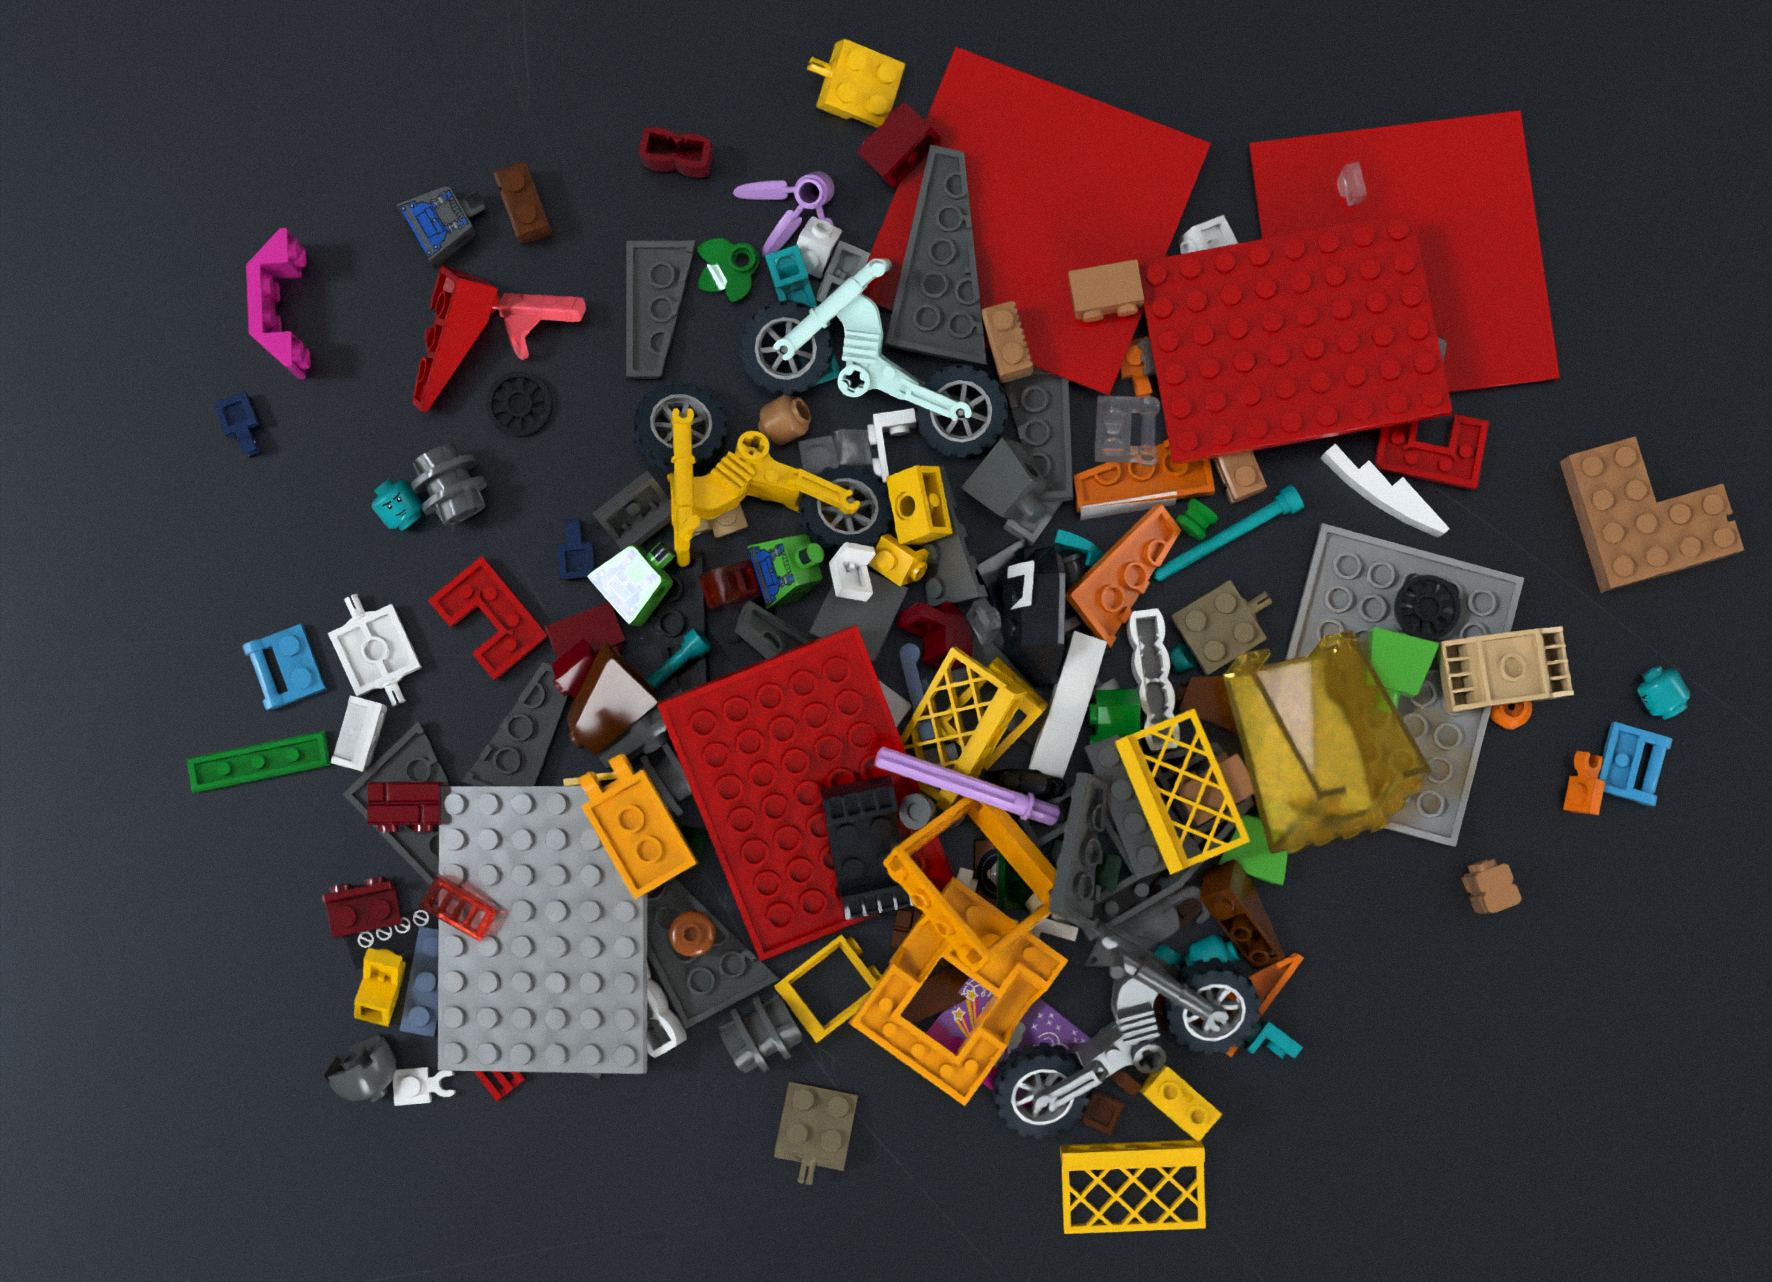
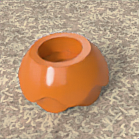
M1532 701L1511 703L1514 705L1513 710H1509V704L1492 706L1490 717L1495 723L1505 729H1516L1527 723L1530 719Z

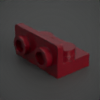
M385 876L364 880L365 886L352 889L351 884L330 887V893L321 896L322 902L326 903L332 938L404 924L396 883L392 881L386 882Z

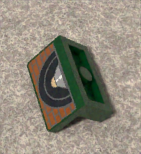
M975 839L973 879L978 880L975 893L997 909L1027 910L1025 902L1028 900V885L989 839Z

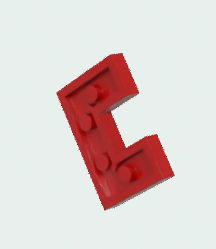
M1455 414L1452 417L1447 447L1415 441L1419 421L1380 428L1373 464L1378 471L1471 490L1477 488L1489 426L1488 420Z
M482 556L428 599L430 604L451 628L477 607L482 610L497 628L498 632L472 653L494 681L499 679L549 637Z

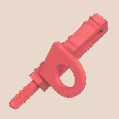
M504 293L502 299L499 298L496 310H499L500 317H506L504 322L514 352L521 360H525L529 357L525 337L540 320L579 322L586 311L584 299L578 296L563 297L547 296L545 294Z

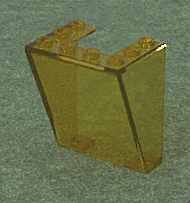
M1353 631L1324 636L1308 656L1267 665L1263 664L1271 655L1269 648L1239 654L1223 677L1267 845L1271 854L1283 851L1291 854L1301 850L1306 845L1315 844V846H1322L1333 838L1342 836L1343 839H1349L1361 831L1370 829L1371 832H1377L1389 825V818L1406 806L1405 801L1410 795L1423 787L1422 782L1429 776L1432 770Z

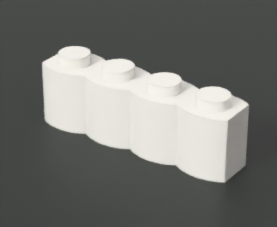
M1158 608L1133 611L1126 625L1127 638L1134 650L1131 657V669L1136 682L1139 684L1137 691L1141 705V717L1143 718L1141 730L1175 717L1172 713L1175 705V694L1172 684L1167 678L1170 671V658L1166 647L1162 643L1165 637V623ZM1177 723L1171 738L1179 741L1180 729ZM1171 726L1158 731V733L1167 736ZM1153 734L1141 738L1147 753L1161 752L1165 739ZM1169 741L1166 751L1174 750L1178 745Z
M647 962V1052L652 1057L657 1058L687 1040V1034L681 1019L669 1009V1002L665 991L655 980L651 979V970Z

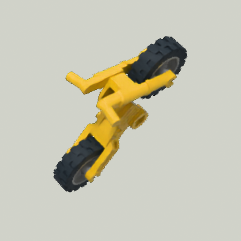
M672 381V384L669 385L661 383L657 385L656 390H649L644 395L643 401L639 402L633 422L634 443L637 442V450L642 457L645 455L648 464L654 468L657 465L662 468V472L668 473L667 480L670 482L671 523L674 527V550L676 552V562L679 566L686 567L690 563V540L693 537V532L701 524L700 519H714L729 510L733 511L746 495L760 498L763 501L782 503L787 508L800 513L798 519L800 527H804L803 534H807L813 543L819 544L824 551L829 552L828 556L833 557L846 542L871 546L875 549L880 537L887 534L893 519L891 501L887 495L888 488L884 483L880 484L877 481L878 477L874 473L870 472L868 474L863 471L864 468L859 466L848 468V464H841L834 469L831 466L822 470L820 475H814L801 468L796 469L775 461L769 454L770 446L767 437L758 431H747L739 437L734 454L729 451L709 474L702 477H693V471L697 473L702 471L706 464L710 466L715 461L717 454H720L727 433L726 413H722L723 406L718 399L714 400L712 398L713 393L706 388L702 390L698 388V384L689 382V385L682 384V381ZM663 413L670 423L655 422V420ZM703 424L705 435L691 428ZM657 431H668L664 440L660 438ZM692 439L698 443L692 445ZM752 443H754L759 447L758 449L750 446L752 445ZM853 495H856L858 498H860L862 502L856 501L854 498H852ZM868 508L871 518L869 519L857 512ZM852 520L866 527L854 531Z

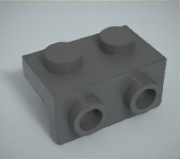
M646 471L594 511L593 515L623 551L630 545L642 546L658 530L670 524L671 500L653 476Z

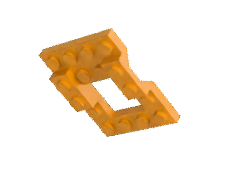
M955 877L951 878L941 892V895L986 948H989L1018 925L1017 922ZM923 913L889 960L890 965L849 1023L965 1106L1007 1048L1017 1024L1030 1006L1048 990L1068 960L1028 932L977 973H974L969 966L959 959L956 950L946 938L937 933L934 924ZM941 957L994 994L973 1023L975 1027L956 1054L949 1051L901 1016V1013Z

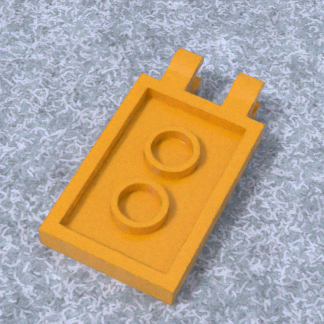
M620 753L608 760L619 779L602 788L595 772H588L578 778V781L590 800L581 807L635 900L696 865L698 861L646 771L641 770L635 774L625 753Z

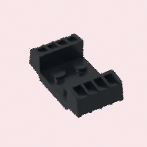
M886 775L819 789L844 919L849 920L915 906L911 901L910 895L899 882L891 878L883 864V861L892 850L902 843L896 814L898 806L890 776Z

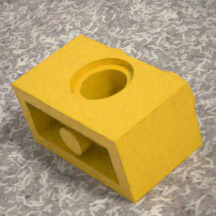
M915 465L886 477L899 545H923L953 534L939 466Z

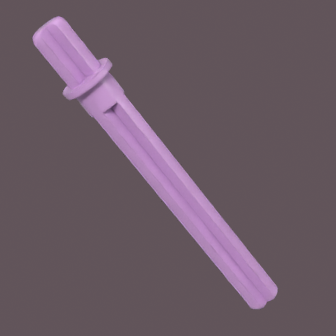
M882 747L877 753L875 765L879 768L1020 815L1021 820L1025 821L1029 818L1051 826L1059 818L1060 808L1058 806L1034 798L1033 793L1025 795L886 747Z

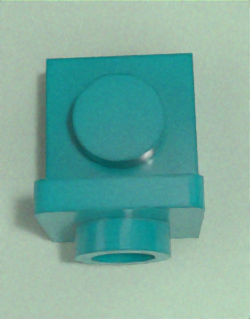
M1266 1020L1261 1025L1259 1023L1255 1024V1030L1252 1035H1247L1245 1038L1248 1043L1244 1047L1247 1051L1254 1054L1266 1038L1269 1040L1266 1047L1282 1059L1286 1054L1295 1059L1303 1048Z

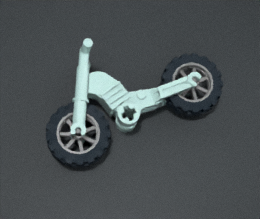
M887 258L870 260L854 276H851L819 306L810 308L804 303L788 300L772 303L757 311L745 325L746 327L740 339V356L744 362V369L747 374L751 375L757 385L763 386L769 392L783 393V395L800 393L820 381L828 371L833 359L834 340L833 336H831L829 325L832 323L831 320L837 316L842 322L845 332L842 360L846 361V367L841 370L838 376V387L843 394L849 397H859L868 390L879 389L897 399L914 403L916 405L915 419L921 435L925 437L931 447L938 449L941 453L948 456L953 455L963 458L978 455L990 448L1004 430L1008 417V401L1001 383L989 371L987 372L982 367L974 364L956 363L944 366L933 373L926 382H923L881 354L884 333L879 309L876 303L863 295L862 292L875 277H880L884 272L891 270L892 263ZM787 322L785 336L781 338L772 326L777 323ZM793 323L797 324V326L792 329ZM766 332L776 340L774 346L762 347ZM810 339L812 342V353L800 349ZM777 352L779 354L772 367L766 362L763 353ZM796 354L810 359L806 366L799 371L793 357ZM782 360L789 361L792 373L777 371ZM855 370L861 372L860 379L865 381V383H860L857 388L851 386L852 379L847 377V375H851ZM955 385H962L961 397L949 393L946 389ZM967 385L977 389L982 395L971 401L966 397ZM984 399L987 404V416L973 411L974 406ZM943 415L952 419L946 430L940 424L937 416ZM970 417L985 422L974 433L968 421ZM958 420L963 421L967 435L951 433Z

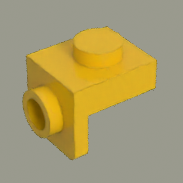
M887 533L880 537L875 548L876 555L868 565L901 587L913 581L917 582L922 578L927 570L928 565L925 562L930 552L925 548L915 552L906 545H899L898 540Z

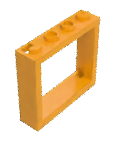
M968 797L962 798L895 847L883 861L891 878L899 882L910 895L912 903L925 913L934 924L937 933L946 938L956 950L959 959L969 966L974 973H977L1052 914L1049 912L1050 893L1054 887L1057 870L1006 810L982 802L978 803V801ZM966 814L971 817L1044 904L989 948L983 945L909 857Z

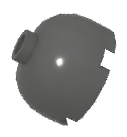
M375 1034L353 1043L347 1047L350 1053L342 1060L336 1055L325 1066L322 1074L338 1096L347 1101L361 1102L369 1099L370 1102H374L388 1092L387 1086L393 1080L396 1071V1058L383 1036L381 1038L379 1034Z

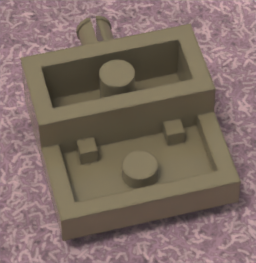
M1229 580L1170 616L1206 676L1267 639L1257 623L1255 614L1272 604L1270 598L1257 604L1269 596L1265 591L1247 602L1246 599L1240 596L1232 581Z
M789 1082L774 1157L801 1162L797 1179L799 1183H804L806 1171H808L806 1185L813 1183L815 1165L844 1170L858 1095Z

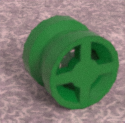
M1191 498L1187 503L1186 512L1179 514L1174 521L1188 535L1198 541H1202L1206 536L1205 530L1208 526L1214 525L1219 518L1203 503Z

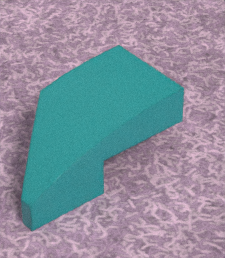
M1058 529L1054 545H1060V549L1086 555L1083 569L1089 570L1104 555L1096 545L1087 539Z

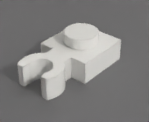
M429 1067L397 1069L393 1077L394 1106L431 1103V1092H436V1094L442 1097L456 1094V1089L446 1090L441 1085L443 1077L455 1075L454 1071H440L434 1077H430Z

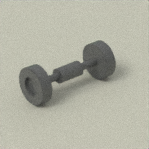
M910 794L906 796L899 808L901 821L910 829H921L945 812L936 806L932 799L925 794ZM966 814L949 828L963 826L970 816Z

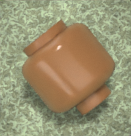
M783 395L761 408L758 427L768 440L770 439L778 445H785L807 433L809 422L811 421V413L807 404L801 398Z

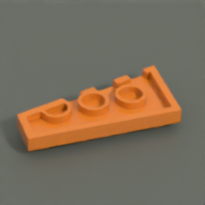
M1168 439L1146 450L1143 448L1133 452L1125 458L1117 461L1112 460L1073 475V490L1077 512H1081V506L1177 491V495L1114 504L1174 498L1179 500L1210 496L1215 493L1210 459L1173 465Z
M1155 504L1065 593V598L1094 636L1107 642L1106 648L1112 647L1117 638L1115 634L1121 624L1127 622L1133 612L1131 608L1139 594H1144L1150 584L1148 580L1156 567H1160L1182 531L1162 504Z

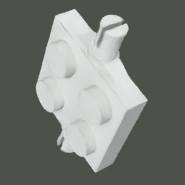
M358 594L351 595V598H345L344 602L352 618L344 626L329 632L328 635L356 696L360 697L375 689H385L392 707L398 706L399 703H404L406 699H404L398 682L404 676L421 669L422 666L394 605L390 604L377 611L365 612Z

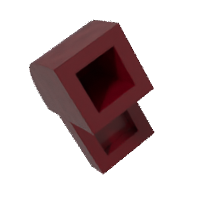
M945 601L932 607L928 603L919 602L897 614V627L923 637V663L939 669L950 648L954 646L972 657V634L969 624L961 611L952 603ZM956 659L951 667V672L965 664Z

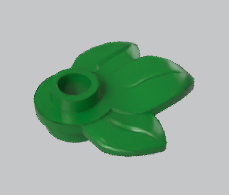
M715 238L697 247L698 254L708 263L700 275L698 281L699 289L711 293L726 290V294L732 303L741 300L749 293L752 287L751 275L757 271L760 264L758 251L748 243L733 245L726 239ZM747 256L749 263L746 266H739L736 263L737 258Z

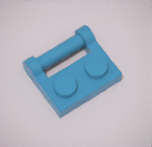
M302 624L242 645L245 655L250 656L265 697L263 704L266 711L280 708L327 690ZM270 648L274 651L288 690L282 694H278L263 651Z
M1611 722L1602 755L1603 765L1598 775V779L1605 781L1603 792L1655 807L1658 797L1655 795L1662 764L1666 750H1670L1673 739L1618 722ZM1646 743L1653 747L1642 788L1637 790L1633 787Z

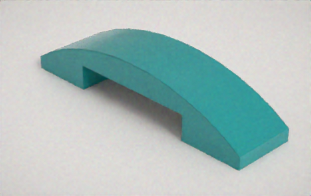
M798 244L765 255L779 302L788 300L804 303L810 308L818 306ZM793 323L792 329L795 328L797 324ZM811 339L800 349L812 353ZM833 354L828 371L815 385L838 378L840 369L835 354ZM798 355L803 368L810 359Z

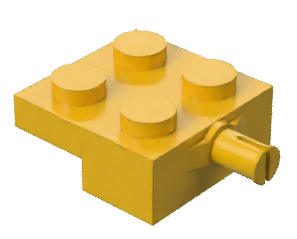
M843 39L835 43L829 63L812 56L808 63L810 65L807 66L808 71L825 77L816 108L846 120L854 118L879 128L892 110L905 63Z

